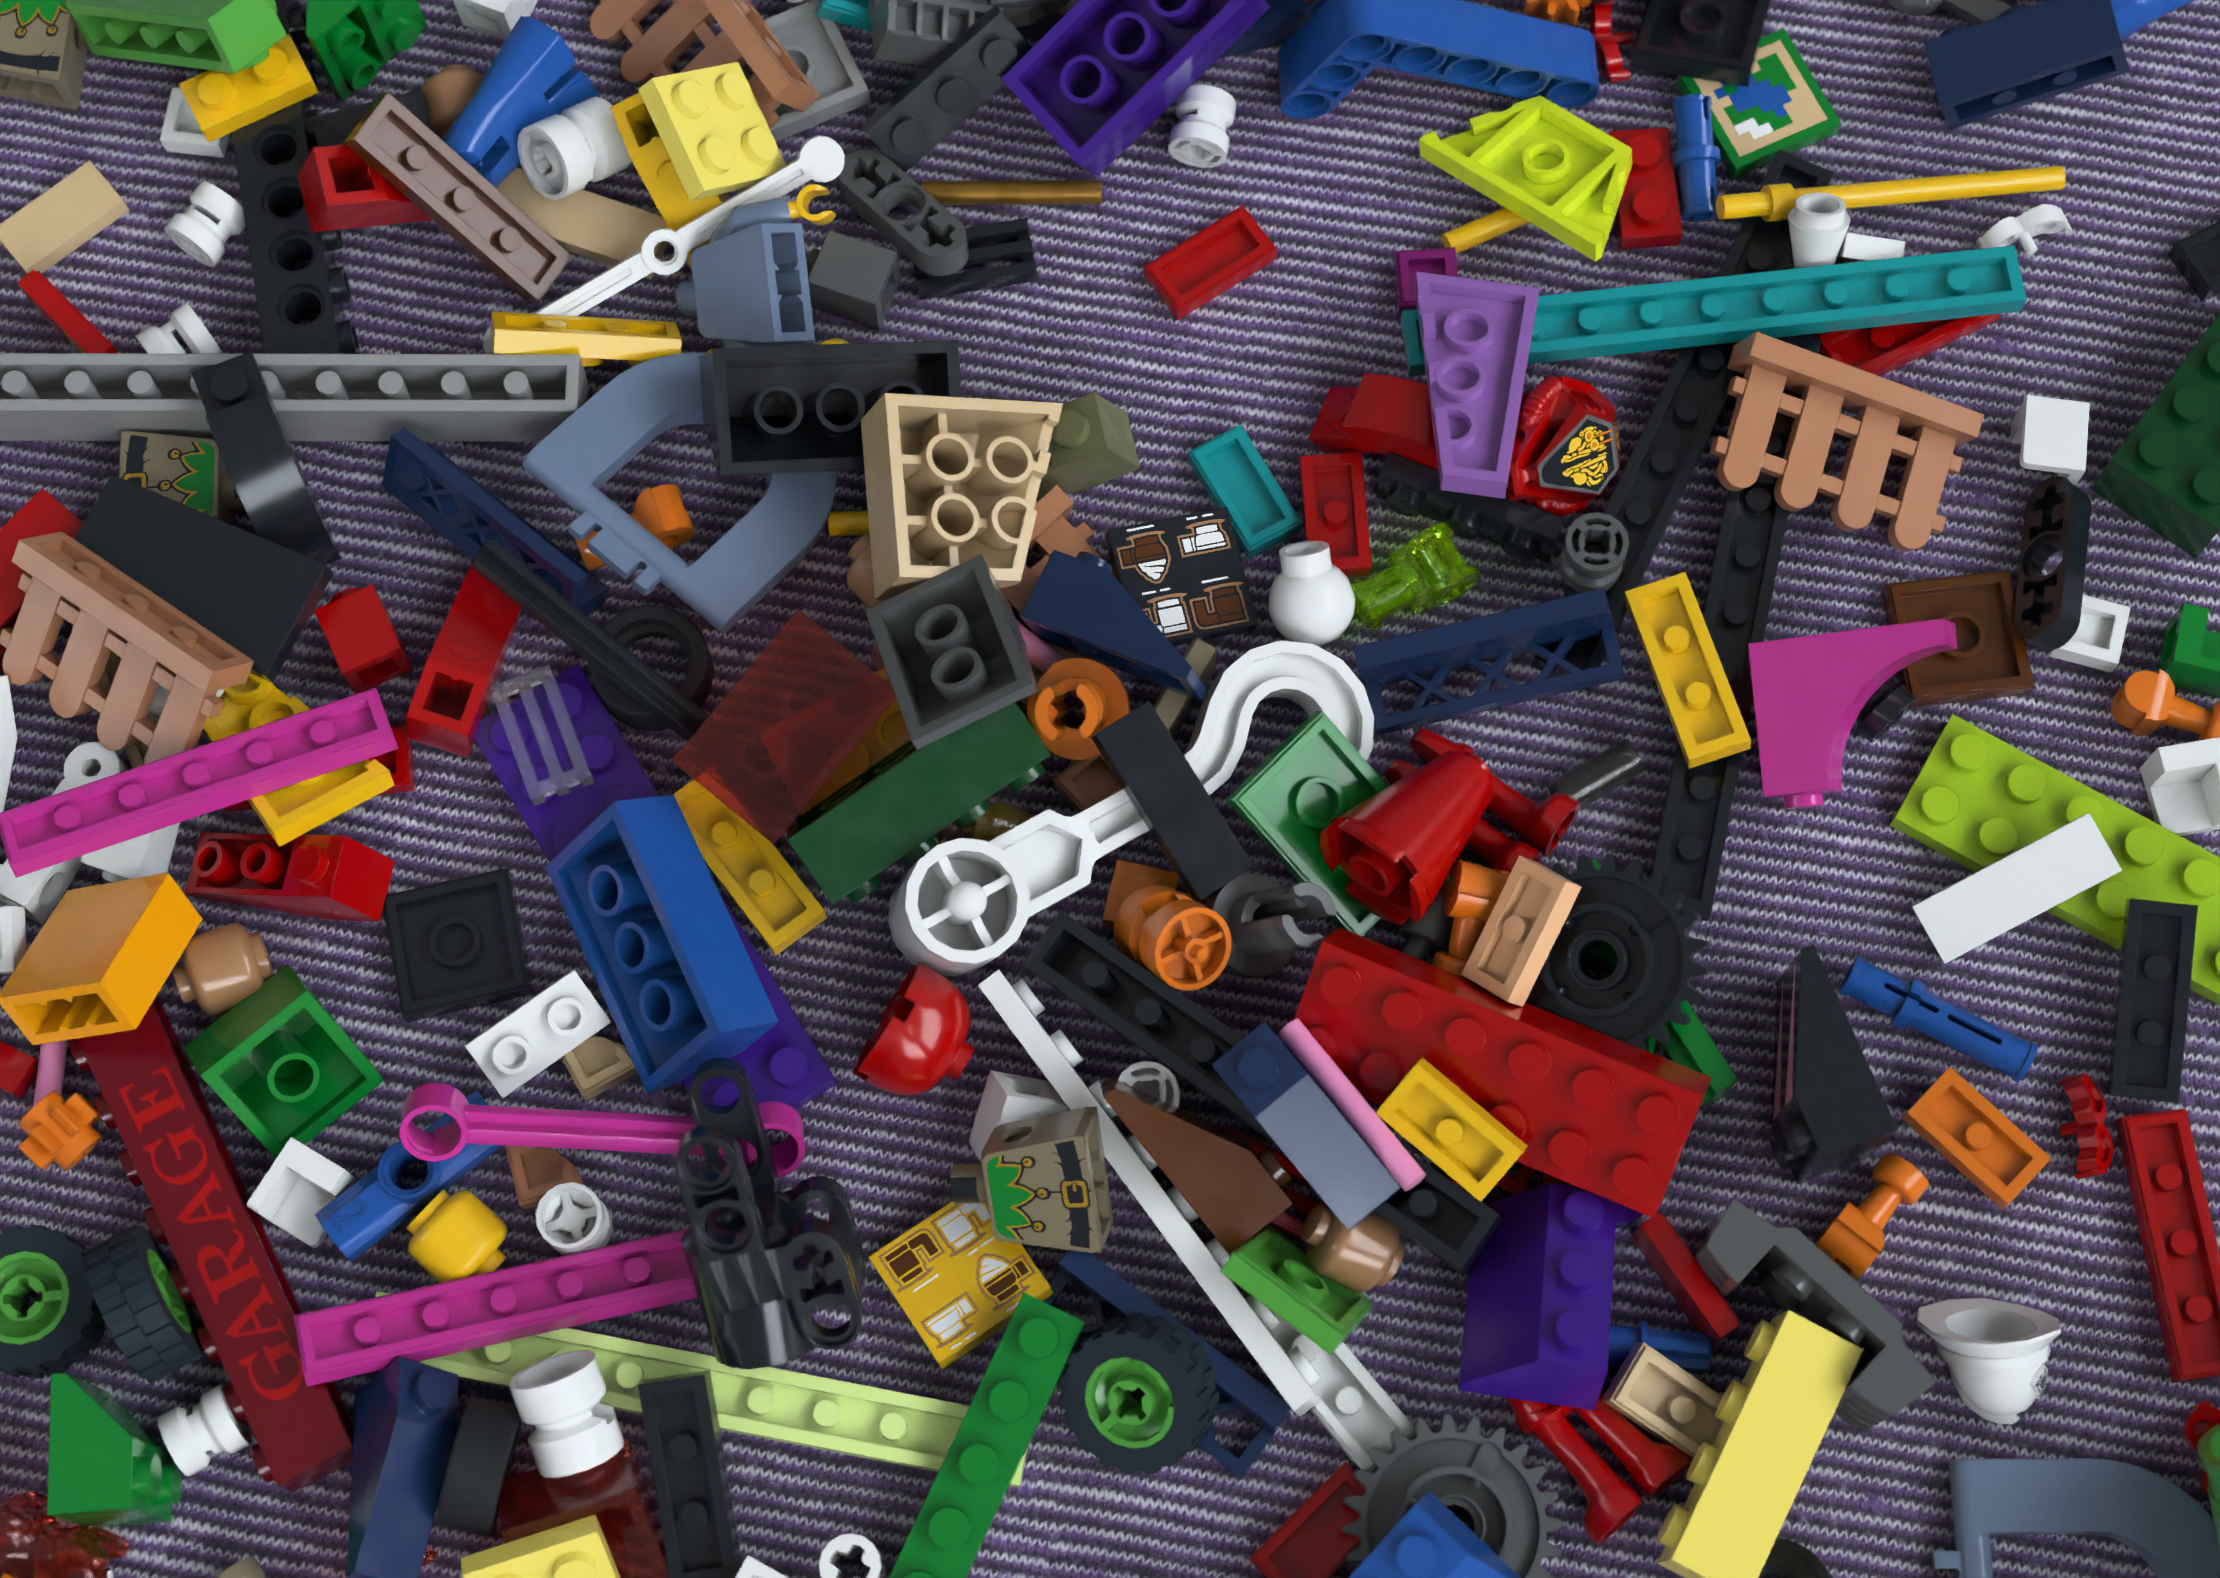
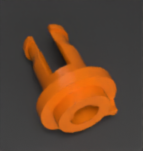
M1082 657L1064 659L1052 664L1036 683L1038 691L1029 695L1027 700L1028 721L1046 748L1057 756L1072 760L1089 759L1100 755L1101 753L1091 737L1130 713L1128 693L1116 671L1099 661ZM1072 691H1076L1077 696L1084 703L1081 711L1085 716V720L1081 726H1075L1065 718L1069 708L1063 701Z

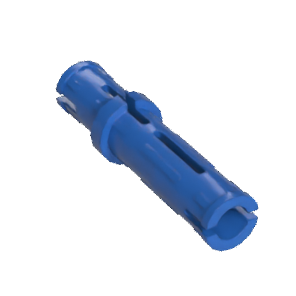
M1860 956L1853 960L1838 991L1839 994L1847 995L1891 1017L1890 1025L1903 1030L1907 1025L1953 1048L1957 1052L1965 1054L2011 1077L2012 1080L2018 1083L2024 1078L2037 1053V1044L2029 1043L1983 1020L1979 1016L1925 991L1926 984L1915 978L1907 982L1864 961V958Z

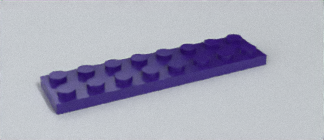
M578 664L482 719L479 723L474 739L549 862L614 801L660 796ZM722 897L779 1020L776 1025L746 1050L729 1059L737 1061L746 1068L751 1078L758 1104L776 1101L787 1104L796 1110L837 1085L836 1079ZM693 1076L682 1080L688 1092ZM713 1077L707 1080L701 1087L704 1098L716 1106L732 1104L740 1095L737 1085L725 1077Z

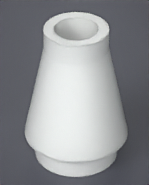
M1815 192L1804 194L1796 200L1795 208L1788 214L1794 269L1833 265L1851 221L1850 216L1846 212V203L1840 197L1829 193Z

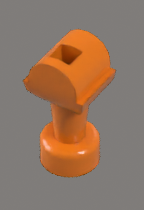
M664 484L651 489L648 487L639 494L635 502L634 512L629 515L669 549L674 550V547L686 543L695 535L694 526L688 511L684 508L682 494L677 485ZM593 531L581 542L575 539L588 571L606 566L602 560L587 549L588 542L598 533L596 531Z
M2161 669L2157 672L2142 670L2133 673L2111 700L2110 709L2112 716L2122 726L2132 729L2131 735L2144 736L2152 734L2162 725L2200 734L2199 741L2220 737V701L2215 702L2208 710L2175 695L2174 683L2169 674Z
M1461 860L1455 862L1448 882L1445 884L1443 894V913L1445 916L1454 918L1448 951L1436 952L1433 956L1432 965L1467 978L1462 975L1464 967L1507 882L1510 872L1489 869Z
M1885 1153L1873 1168L1872 1179L1877 1186L1857 1207L1848 1201L1815 1242V1245L1856 1281L1881 1253L1885 1244L1884 1232L1882 1230L1898 1204H1915L1929 1187L1927 1178L1919 1169L1904 1158L1893 1153Z

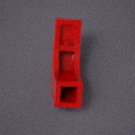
M1364 373L1359 387H1330L1308 438L1321 452H1362L1388 455L1391 452L1438 470L1427 384L1395 376ZM1508 487L1506 491V497H1508L1507 492L1511 490Z

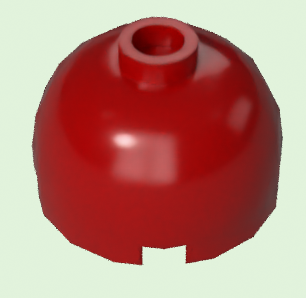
M918 962L916 967L913 966L882 1012L880 1018L883 1019L876 1029L872 1040L869 1037L866 1040L854 1064L852 1074L874 1087L889 1093L909 1096L930 1091L944 1076L956 1081L975 1049L974 1046L965 1042L971 1024L969 1005L959 988L942 974L921 962Z

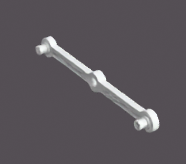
M817 135L809 138L802 144L796 160L676 230L663 227L651 230L644 237L640 251L532 314L578 316L652 272L660 275H669L677 272L683 267L687 259V252L710 239L713 231L735 207L782 197L809 180L815 182L834 180L844 167L845 156L842 148L834 139L828 136ZM667 241L673 245L674 254L669 260L662 261L654 256V247L657 243ZM489 326L484 335V351L486 354H501L493 353L490 336L491 326Z

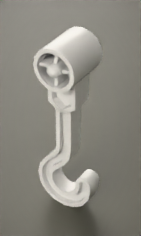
M1280 640L1248 650L1214 679L1200 707L1190 742L1183 754L1207 793L1211 795L1231 777L1245 749L1253 713L1259 701L1270 697L1288 698L1299 704L1309 716L1315 711H1323L1366 762L1373 748L1374 714L1364 685L1342 659L1314 644ZM1123 789L1071 817L1063 816L1048 809L989 842L978 839L958 838L936 845L900 878L890 898L888 924L895 945L911 964L917 966L918 962H921L944 976L956 977L978 970L997 958L1018 940L1029 918L1089 885L1092 867L1096 860L1150 830Z

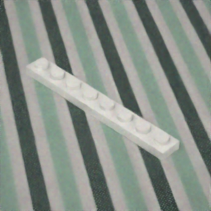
M997 970L978 985L1068 1108L1074 1110L1097 1106L1104 1156L1292 1410L1301 1417L1322 1401L1311 1387L1321 1379L1320 1375L1297 1345L1286 1353L1270 1331L1281 1323L1273 1312L1252 1295L1245 1298L1234 1282L1220 1272L1230 1257L1229 1253L1216 1237L1205 1245L1193 1229L1191 1223L1199 1218L1197 1213L1175 1186L1171 1187L1168 1191L1164 1190L1151 1172L1158 1166L1134 1135L1126 1139L1112 1119L1117 1116V1113L1103 1097L1100 1081L1097 1080L1088 1087L1076 1072L1074 1067L1082 1062L1083 1058L1062 1030L1058 1029L1050 1036L1038 1021L1036 1016L1044 1011L1045 1007L1023 978L1012 985L1001 971Z

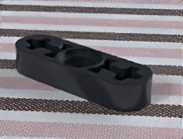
M2060 476L2051 477L2041 482L2032 491L2027 500L2013 625L2016 632L2039 649L2046 651L2055 650L2065 645L2078 629L2081 618L2091 517V500L2089 496L2068 479ZM2063 550V557L2057 568L2050 574L2042 576V569L2048 558L2055 552Z

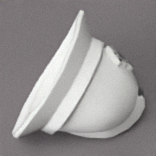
M1986 1298L1947 1299L1919 1307L1917 1315V1325L1936 1341L1937 1353L1947 1362L1953 1383L1961 1399L1968 1408L1983 1419L1997 1424H2014L2025 1417L2028 1408L2034 1400L2042 1396L2048 1379V1368H2046L2045 1362L2051 1352L2050 1343L2061 1333L2059 1319L2037 1309Z

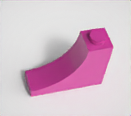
M1941 618L1748 643L1763 796L1776 799L1784 798L1785 809H1800L1824 806L1823 794L1842 792L1841 772L1846 742L1852 726L1866 702L1884 682L1906 666L1936 653L1958 649L1955 623Z

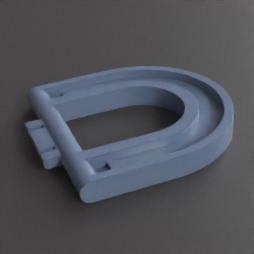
M704 353L664 355L634 365L608 382L527 454L522 467L580 515L570 524L569 534L581 542L593 531L598 532L588 542L587 549L624 580L630 577L638 568L643 570L634 579L632 585L643 596L651 593V590L661 582L719 632L724 634L812 550L826 525L836 488V471L766 474L767 491L759 503L691 565L687 564L599 490L604 483L660 434L682 425L704 424L699 357Z
M2093 1458L1960 1459L1948 1461L1956 1551H1943L1941 1549L1931 1552L1932 1570H1954L1955 1578H1993L1990 1535H2098L2114 1539L2133 1549L2148 1563L2157 1578H2220V1548L2214 1519L2194 1498L2180 1487L2147 1469L2125 1462Z

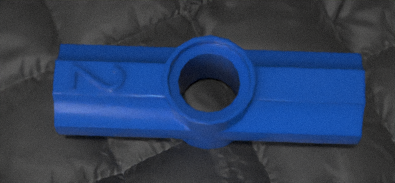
M474 1091L466 1098L470 1105H488L477 1091ZM446 1113L424 1131L435 1133V1128L449 1125L454 1118ZM401 1141L391 1145L382 1154L377 1167L314 1215L331 1240L353 1262L417 1211H422L443 1189L448 1192L452 1184L503 1145L466 1143L464 1148L454 1157L432 1162L421 1160L411 1155L404 1148ZM415 1162H427L428 1175L426 1180L415 1189H402L401 1177L406 1168Z

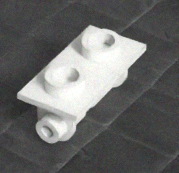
M573 969L465 1044V1047L500 1096L504 1098L610 1024L611 1021Z

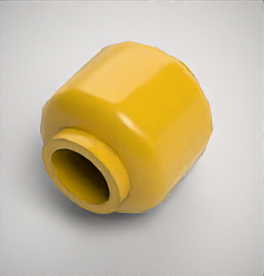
M443 1189L406 1227L413 1235L408 1243V1253L439 1283L493 1272L507 1258L498 1249L507 1235L506 1224L469 1190H459L450 1195Z

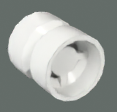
M596 96L562 110L560 115L555 114L521 130L517 143L521 166L533 187L545 198L554 201L565 198L584 189L587 182L603 180L626 169L631 163V158L610 108L613 105L606 99Z
M576 1350L546 1358L520 1371L510 1380L509 1387L521 1421L526 1424L535 1425L536 1430L528 1437V1442L539 1474L542 1476L557 1478L591 1469L604 1463L624 1447V1438L613 1406L608 1403L599 1402L606 1393V1385L595 1353L590 1350Z

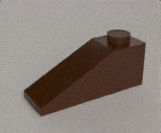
M1110 1078L1101 1085L1105 1100L1229 1254L1293 1204L1286 1189L1283 1187L1292 1178L1268 1147L1257 1154L1246 1139L1113 1078Z

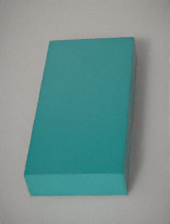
M1241 424L1187 452V461L1216 508H1228L1235 538L1248 559L1302 531V521Z

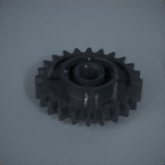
M1612 854L1605 856L1600 870L1597 871L1589 856L1586 855L1579 856L1577 872L1573 875L1563 864L1558 862L1553 864L1554 872L1582 888L1528 995L1526 1003L1647 1052H1650L1648 1040L1651 1037H1654L1664 1045H1670L1673 1043V1039L1667 1027L1668 1023L1673 1021L1682 1025H1690L1692 1021L1683 1010V1003L1685 1000L1703 1001L1704 996L1691 986V980L1694 977L1710 974L1709 968L1695 963L1693 959L1695 953L1709 947L1708 941L1691 938L1689 935V931L1701 921L1700 915H1680L1678 911L1684 903L1687 894L1680 890L1664 896L1662 892L1667 876L1664 873L1658 872L1645 882L1642 879L1643 862L1633 860L1627 869L1620 873L1617 857ZM1605 941L1616 951L1617 966L1609 977L1598 980L1589 973L1586 967V955L1594 944Z

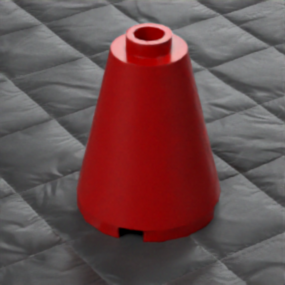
M1447 751L1335 818L1321 831L1319 845L1327 866L1331 872L1339 865L1352 880L1344 889L1374 915L1398 925H1402L1409 917L1412 918L1413 924L1418 922L1429 910L1494 796V786L1491 781L1492 773L1482 759L1472 753Z

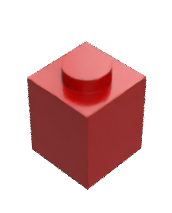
M373 584L362 589L355 587L342 590L332 596L328 604L314 610L341 673L356 694L372 689L414 669L389 611Z

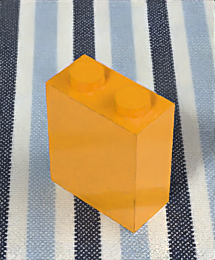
M169 872L67 890L0 991V1005L32 1045L135 1030L203 919Z

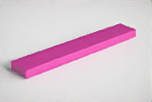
M373 688L1 812L0 834L9 865L17 878L396 750L398 746L377 688Z
M687 1229L294 1315L306 1386L383 1370L399 1356L418 1362L696 1299L698 1296L681 1243V1239Z

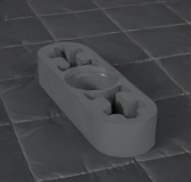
M861 149L845 156L844 167L838 175L843 200L923 272L933 276H947L964 267L969 257L966 230L959 219L883 153L872 149ZM875 179L877 181V187L879 191L877 194L875 186L870 182ZM899 205H911L918 209L915 215L907 219H893L887 215L892 208ZM928 230L930 233V238L937 244L930 246L927 234Z

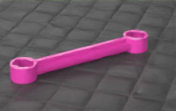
M429 1083L415 1088L405 1098L402 1106L399 1136L402 1145L411 1155L421 1160L432 1162L454 1157L464 1148L466 1143L676 1154L681 1138L689 1130L696 1128L693 1116L470 1105L466 1097L458 1089L443 1083ZM776 1101L759 1103L765 1130L780 1129L789 1133L783 1142L770 1145L778 1178L796 1170L804 1158L803 1122L798 1112L787 1104ZM426 1111H441L454 1118L449 1125L435 1128V1133L425 1132L412 1122L415 1116ZM735 1138L740 1144L745 1164L751 1163L757 1156L755 1147L746 1139ZM699 1144L693 1147L688 1152V1155L704 1156L702 1145ZM719 1147L721 1157H727L725 1152Z

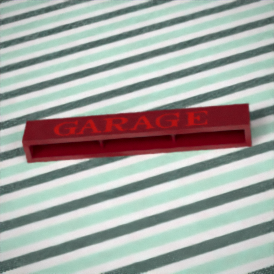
M157 994L135 1030L68 1040L69 1048L77 1064L85 1074L93 1072L101 1090L100 1093L93 1096L94 1104L100 1117L111 1131L115 1128L118 1129L126 1146V1149L119 1152L118 1156L127 1177L136 1188L143 1185L152 1207L144 1210L149 1228L161 1245L169 1243L178 1265L170 1268L173 1282L187 1304L195 1301L204 1321V1324L196 1327L201 1345L213 1363L221 1360L231 1383L223 1387L226 1401L240 1423L248 1420L258 1442L250 1447V1453L261 1477L266 1483L275 1481L277 1486L296 1492L351 1463L354 1430L352 1418L335 1381L306 1386L294 1315L303 1314V1311L259 1214L247 1207V1202L250 1199L249 1192L159 995Z

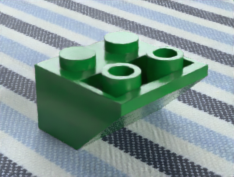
M307 0L306 36L334 95L342 102L356 90L368 86L376 77L378 70L399 51L410 48L419 38L421 31L427 27L417 0Z

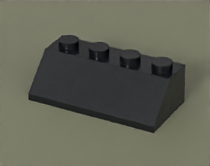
M958 340L711 348L699 357L703 420L718 476L865 470L861 419L884 393L962 397Z

